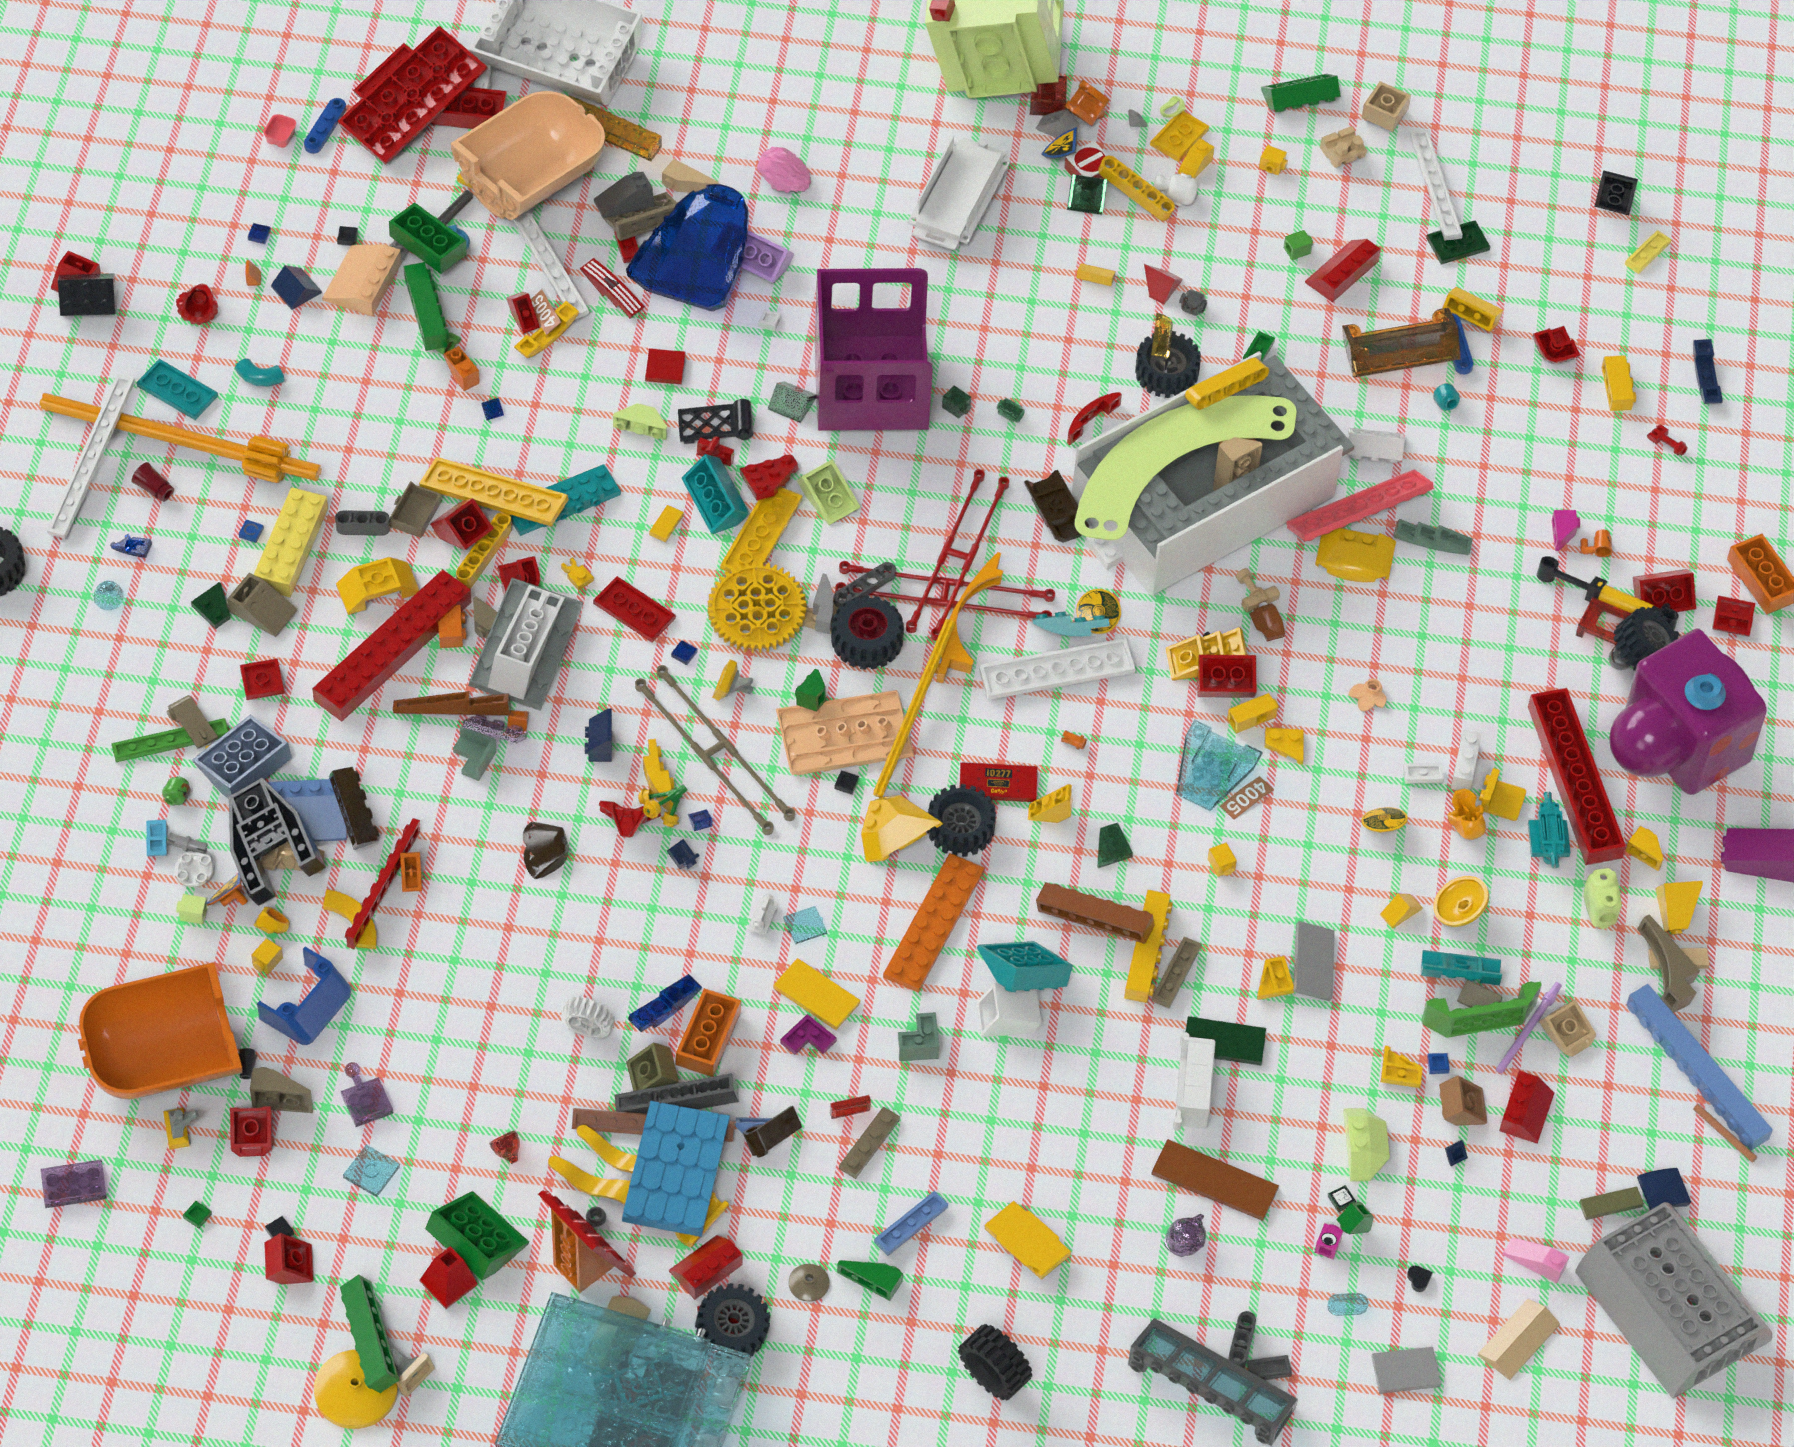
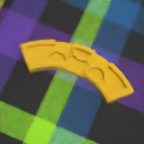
M326 889L323 910L338 913L347 918L353 925L354 916L357 912L361 911L362 905L346 894ZM372 919L356 945L358 948L376 949L377 937Z

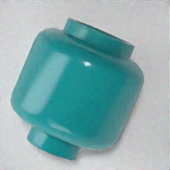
M1442 384L1434 391V401L1442 410H1452L1460 402V395L1451 384Z

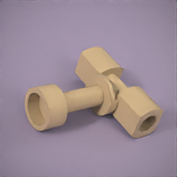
M1244 568L1236 574L1239 583H1245L1251 591L1248 597L1242 599L1241 605L1245 612L1248 613L1258 608L1262 602L1269 604L1279 599L1280 592L1276 586L1265 590L1261 587L1257 588L1251 580L1252 574L1248 568Z

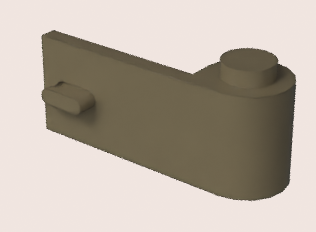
M190 695L168 705L169 710L166 711L171 721L175 720L181 723L197 749L218 739V736Z

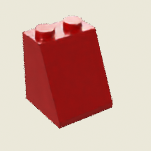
M473 498L459 502L430 523L441 540L462 550H466L494 529Z

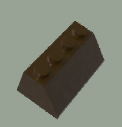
M353 767L333 770L328 777L353 850L376 843L379 832L377 827L372 825V811L370 807H366L365 800L367 798L364 789L360 790L358 771H354Z

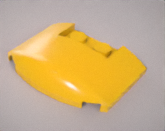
M1337 528L1328 534L1321 535L1315 565L1317 567L1319 564L1327 569V573L1344 580L1375 582V579L1385 577V580H1387L1390 575L1396 541L1381 533L1373 535Z

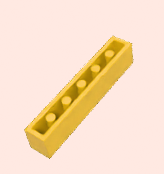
M1147 889L1143 911L1153 914L1155 926L1145 944L1137 941L1135 943L1125 988V999L1147 1003L1148 997L1153 996L1155 985L1152 984V979H1157L1159 968H1155L1156 963H1160L1162 951H1159V947H1164L1166 935H1163V930H1167L1169 919L1166 916L1167 913L1171 914L1173 902H1169L1171 894Z

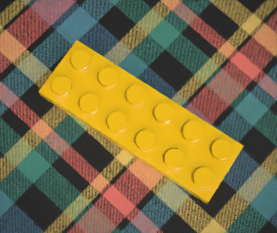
M779 487L778 493L775 496L758 500L720 564V569L731 573L732 567L738 570V565L744 568L747 562L749 566H752L753 561L756 563V566L762 561L764 566L800 505L802 495Z

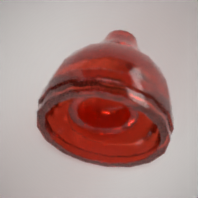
M510 1131L489 1142L493 1152L511 1164L518 1161L520 1139L517 1131Z

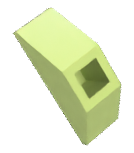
M637 403L613 414V427L651 436L656 439H667V425L654 407Z

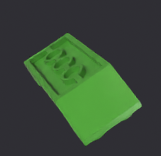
M1530 981L1522 984L1518 998L1507 1002H1493L1489 1005H1475L1471 1008H1457L1449 1011L1446 998H1433L1426 1001L1421 1021L1424 1026L1446 1038L1523 1025L1537 1004L1542 984L1541 981Z

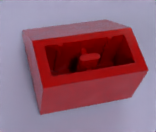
M67 251L58 263L51 284V290L58 292L59 275L101 274L100 264Z

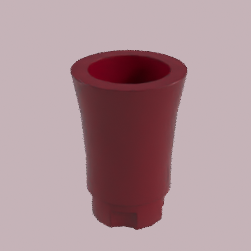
M149 462L140 465L132 476L131 482L143 488L163 502L167 501L174 492V488Z

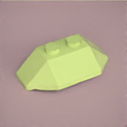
M1364 1108L1343 1109L1350 1181H1371L1374 1175L1390 1159L1386 1121Z

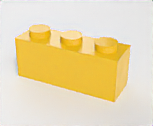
M1458 287L1453 288L1448 293L1443 305V309L1489 332L1498 326L1504 311Z
M1626 355L1604 356L1601 368L1610 411L1632 410L1633 403H1636V392L1632 390L1633 377L1629 375L1630 363H1627Z

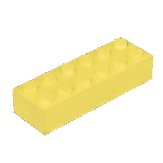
M291 487L254 572L255 576L266 581L282 596L291 598L327 513V496Z

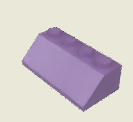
M728 220L711 253L772 283L787 270L794 256V253Z

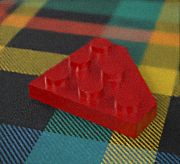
M784 455L781 458L765 460L762 463L749 464L746 467L740 468V475L758 501L775 496L778 493V488L784 486L790 480V475L796 473L799 468L793 455Z

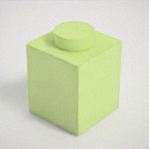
M183 894L182 900L178 901L176 907L180 921L203 924L208 910L207 898Z

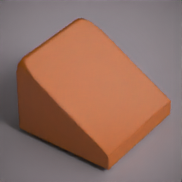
M247 260L245 270L247 286L261 285L260 269L250 260Z
M511 710V714L508 715L507 730L509 732L525 733L527 731L529 712Z

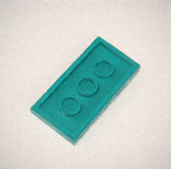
M158 359L136 382L137 387L195 421L218 397V392L161 359Z

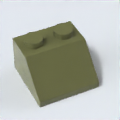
M653 1042L626 1061L633 1091L679 1082L670 1047Z

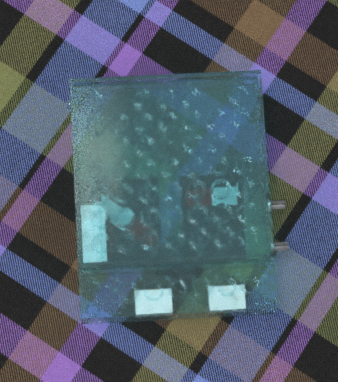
M551 1292L495 1441V1446L722 1447L751 1367L750 1355L710 1343L709 1339L703 1338L706 1330H702V1328L698 1329L697 1335L670 1328L671 1319L668 1318L667 1320V1317L664 1318L662 1325Z

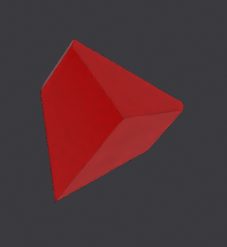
M1144 264L1149 297L1165 304L1183 279L1166 270Z

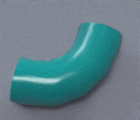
M245 358L235 366L238 375L245 382L255 386L269 387L285 381L278 365L266 369L258 368L250 359Z

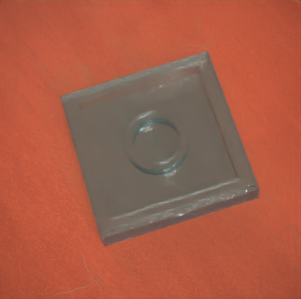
M365 1145L345 1171L343 1178L373 1196L378 1197L400 1168V1164L372 1147Z

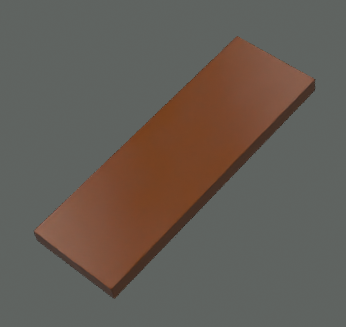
M1167 1139L1151 1175L1261 1221H1264L1279 1189V1185L1169 1139Z

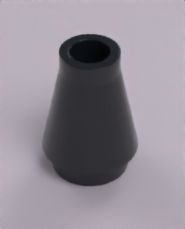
M242 1048L239 1050L238 1054L242 1066L241 1079H251L252 1071L257 1059L254 1049Z

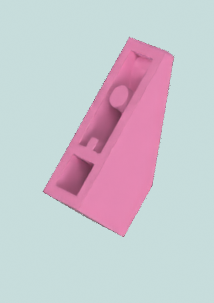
M1511 1238L1502 1254L1555 1283H1558L1569 1260V1256L1552 1247L1516 1238Z

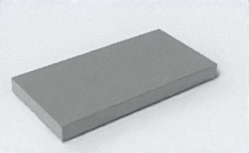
M1301 921L1296 923L1293 992L1327 1001L1332 999L1335 930Z

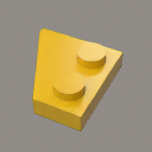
M1285 957L1265 959L1257 1000L1293 994L1294 985Z
M1385 1045L1380 1082L1420 1088L1423 1067L1415 1062H1411L1402 1054L1399 1056L1391 1051V1047Z

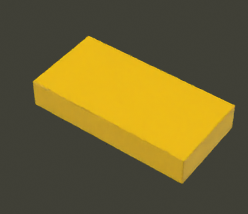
M667 505L650 529L649 535L666 542L683 518L684 512Z

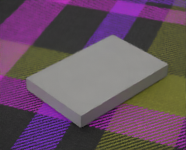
M1433 1347L1372 1354L1379 1394L1441 1386Z

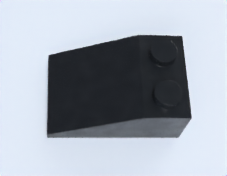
M1603 170L1594 207L1629 216L1638 179Z

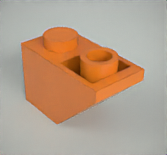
M460 346L443 354L454 380L463 391L479 384V370Z
M456 605L438 622L440 648L463 647L462 639H466V628H462V624H465V612H461L460 605Z

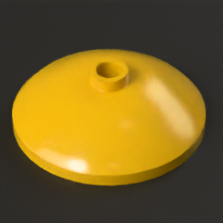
M1461 876L1446 883L1437 893L1433 904L1435 916L1446 926L1460 927L1475 921L1486 909L1489 902V890L1485 883L1477 877Z

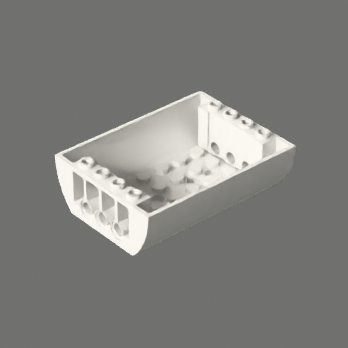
M496 0L472 44L470 52L481 62L491 65V67L604 105H609L637 52L642 29V12L606 0ZM524 41L530 42L529 45H522ZM539 47H546V48H547L546 50H543V51L538 50ZM573 57H576V58L579 59L578 61H575V62L570 61V59L573 58ZM588 63H594V64H595V65L592 66V67L586 66Z

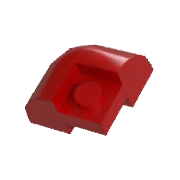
M1565 326L1552 330L1550 328L1534 333L1532 336L1540 355L1550 363H1562L1580 356L1573 339L1570 340Z
M535 556L519 559L516 562L497 567L504 595L511 578L539 586L540 573Z

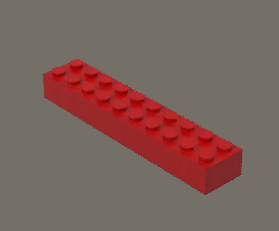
M442 569L312 688L314 702L342 722L439 633L438 622L456 605H460L462 612L472 603L471 589Z
M1563 688L1531 694L1528 710L1585 865L1622 859L1626 845L1568 689Z

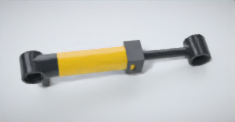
M1550 556L1541 558L1536 574L1539 580L1552 582L1557 577L1587 590L1586 601L1595 605L1600 602L1628 615L1641 607H1645V609L1648 607L1652 608L1653 612L1659 611L1661 617L1666 616L1668 618L1667 622L1669 624L1672 623L1676 627L1679 615L1675 610L1670 609L1669 603H1664L1661 608L1608 586V581L1595 576L1591 583H1587L1558 570L1559 562L1557 559Z

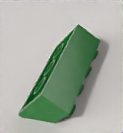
M1328 73L1261 87L1268 108L1275 110V112L1286 111L1285 108L1291 106L1292 109L1301 108L1302 104L1306 103L1308 105H1317L1321 100L1331 102L1335 101L1336 97H1341L1338 76Z

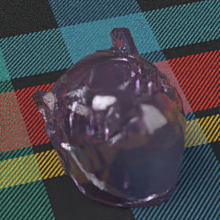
M1199 1214L1193 1218H1181L1174 1221L1166 1232L1164 1239L1165 1247L1180 1257L1193 1255L1204 1247L1206 1240V1230L1202 1223L1204 1215Z

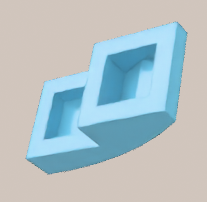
M166 820L146 821L147 857L167 856Z

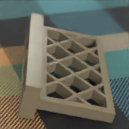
M667 192L654 196V207L603 219L614 229L617 238L621 241L685 220L683 203L681 201L676 202Z

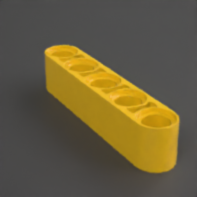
M1108 155L1103 158L1098 168L1099 174L1159 220L1165 221L1170 218L1175 208L1174 202L1115 157Z
M1250 358L1190 387L1185 393V399L1197 410L1204 409L1264 380L1269 374V368L1258 358Z
M500 512L495 515L490 522L494 529L475 543L457 568L456 579L469 589L473 587L510 535L512 527L509 514Z

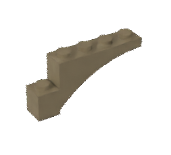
M1649 914L1643 918L1637 930L1645 938L1658 961L1664 989L1661 1000L1674 1013L1690 1005L1697 992L1689 984L1694 982L1700 970Z

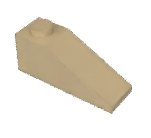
M673 159L662 172V184L677 192L716 196L719 193L718 181L676 159Z

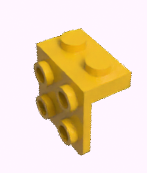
M1493 768L1491 775H1486L1484 785L1487 787L1486 790H1481L1479 801H1482L1481 805L1484 808V812L1516 821L1521 811L1526 789L1498 781L1500 770Z

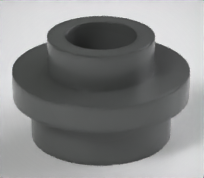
M592 1207L586 1213V1221L593 1227H599L605 1223L606 1213L600 1207Z

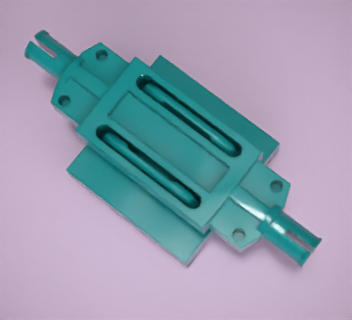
M1544 792L1545 802L1539 804L1538 820H1528L1531 857H1543V861L1546 864H1551L1552 868H1558L1559 858L1570 857L1571 853L1567 820H1563L1562 811L1559 810V803L1552 802V793Z

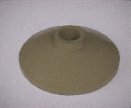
M803 1264L791 1272L788 1284L791 1293L796 1298L812 1302L821 1299L827 1293L830 1282L828 1274L823 1268L815 1264ZM806 1278H812L813 1280L807 1281Z

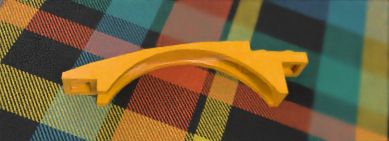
M997 552L975 576L952 611L949 619L953 620L955 624L942 654V661L938 664L935 674H937L936 682L944 683L948 668L971 674L974 660L967 654L960 642L957 632V617L962 607L972 596L991 586L1000 585L1002 580L1000 577L1003 574V570L998 569L1001 558L1000 552Z

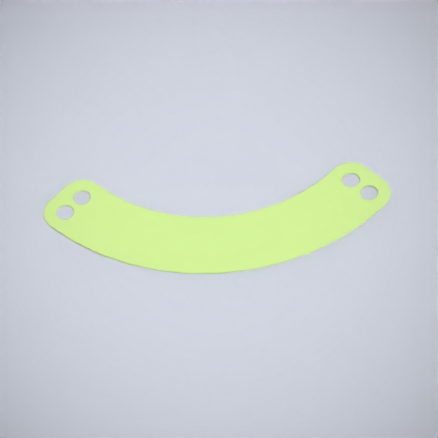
M1259 395L1229 396L1201 410H1197L1192 404H1187L1147 421L1114 446L1095 469L1079 501L1075 518L1076 530L1081 535L1089 538L1103 540L1120 539L1127 532L1132 510L1143 489L1164 467L1195 449L1230 440L1234 437L1241 439H1286L1294 432L1297 413L1295 405L1290 400L1282 397ZM1276 406H1282L1286 409L1287 413L1284 416H1276L1273 413V409ZM1281 421L1285 427L1282 431H1275L1271 428V423ZM1088 518H1094L1099 522V525L1094 529L1086 527L1085 521ZM1106 521H1114L1118 527L1115 531H1107L1103 525Z

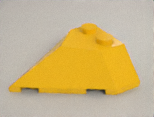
M901 795L883 796L872 800L869 803L861 831L866 862L885 861L890 857V853L897 849L901 851L927 835L926 831L934 826L938 828L943 823Z

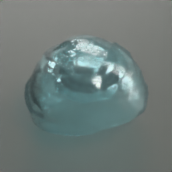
M106 580L96 587L93 598L99 608L113 610L121 605L124 593L117 583Z

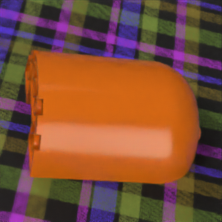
M214 962L102 989L85 1003L79 1018L81 1039H78L80 1051H85V1056L82 1057L84 1068H89L95 1083L104 1092L113 1097L137 1099L242 1073L239 1054L229 1025Z

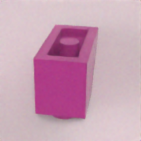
M1554 510L1551 523L1555 551L1562 549L1576 535L1577 528H1580V517H1577L1576 510Z

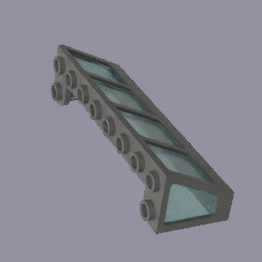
M1155 1318L1130 1348L1128 1365L1132 1370L1140 1373L1146 1372L1148 1367H1150L1153 1372L1163 1374L1171 1382L1184 1386L1190 1393L1198 1394L1206 1402L1221 1407L1227 1414H1233L1240 1418L1243 1423L1253 1425L1255 1427L1256 1439L1263 1444L1273 1445L1296 1409L1298 1399Z

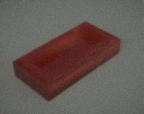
M866 1095L830 1103L831 1119L870 1111V1096Z

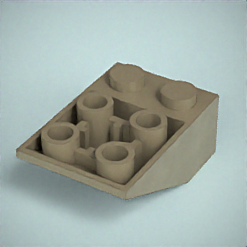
M251 573L247 574L227 598L230 613L275 637L298 611L295 606L266 581Z

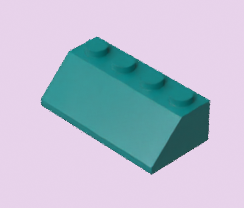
M705 454L681 477L711 534L738 526L750 514L720 458Z

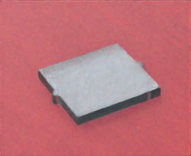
M815 906L783 916L788 928L787 932L791 934L795 945L827 934L823 917H820Z

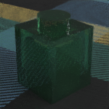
M954 385L943 395L942 408L959 419L970 411L971 396Z

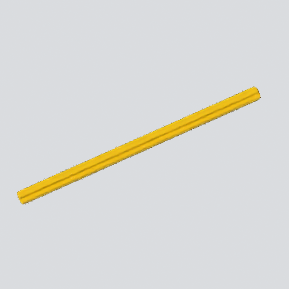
M946 619L875 786L873 795L876 797H883L954 628L955 622L953 620Z

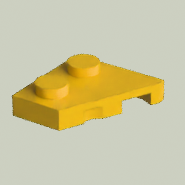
M1265 727V748L1276 751L1285 758L1289 756L1297 760L1298 764L1303 765L1304 730Z

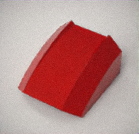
M271 1106L262 1108H230V1146L232 1152L239 1157L264 1156L272 1149Z

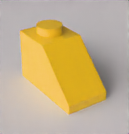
M1200 138L1189 149L1178 170V174L1191 175L1195 179L1212 162L1214 146Z
M1640 826L1628 841L1625 852L1659 871L1663 862V855L1657 835L1651 830Z

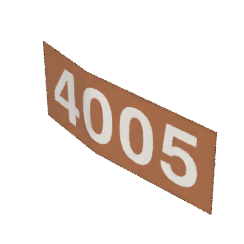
M541 289L531 301L537 320L547 335L561 321Z
M1259 776L1221 804L1220 807L1235 820L1274 789Z

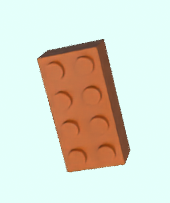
M1763 534L1730 547L1727 557L1728 562L1766 615L1794 603V577Z
M705 988L703 989L676 1051L677 1066L714 1077L741 1014V1000Z

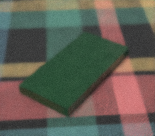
M1187 1017L1185 1032L1189 1034V1037L1215 1040L1214 1059L1262 1065L1266 1028Z

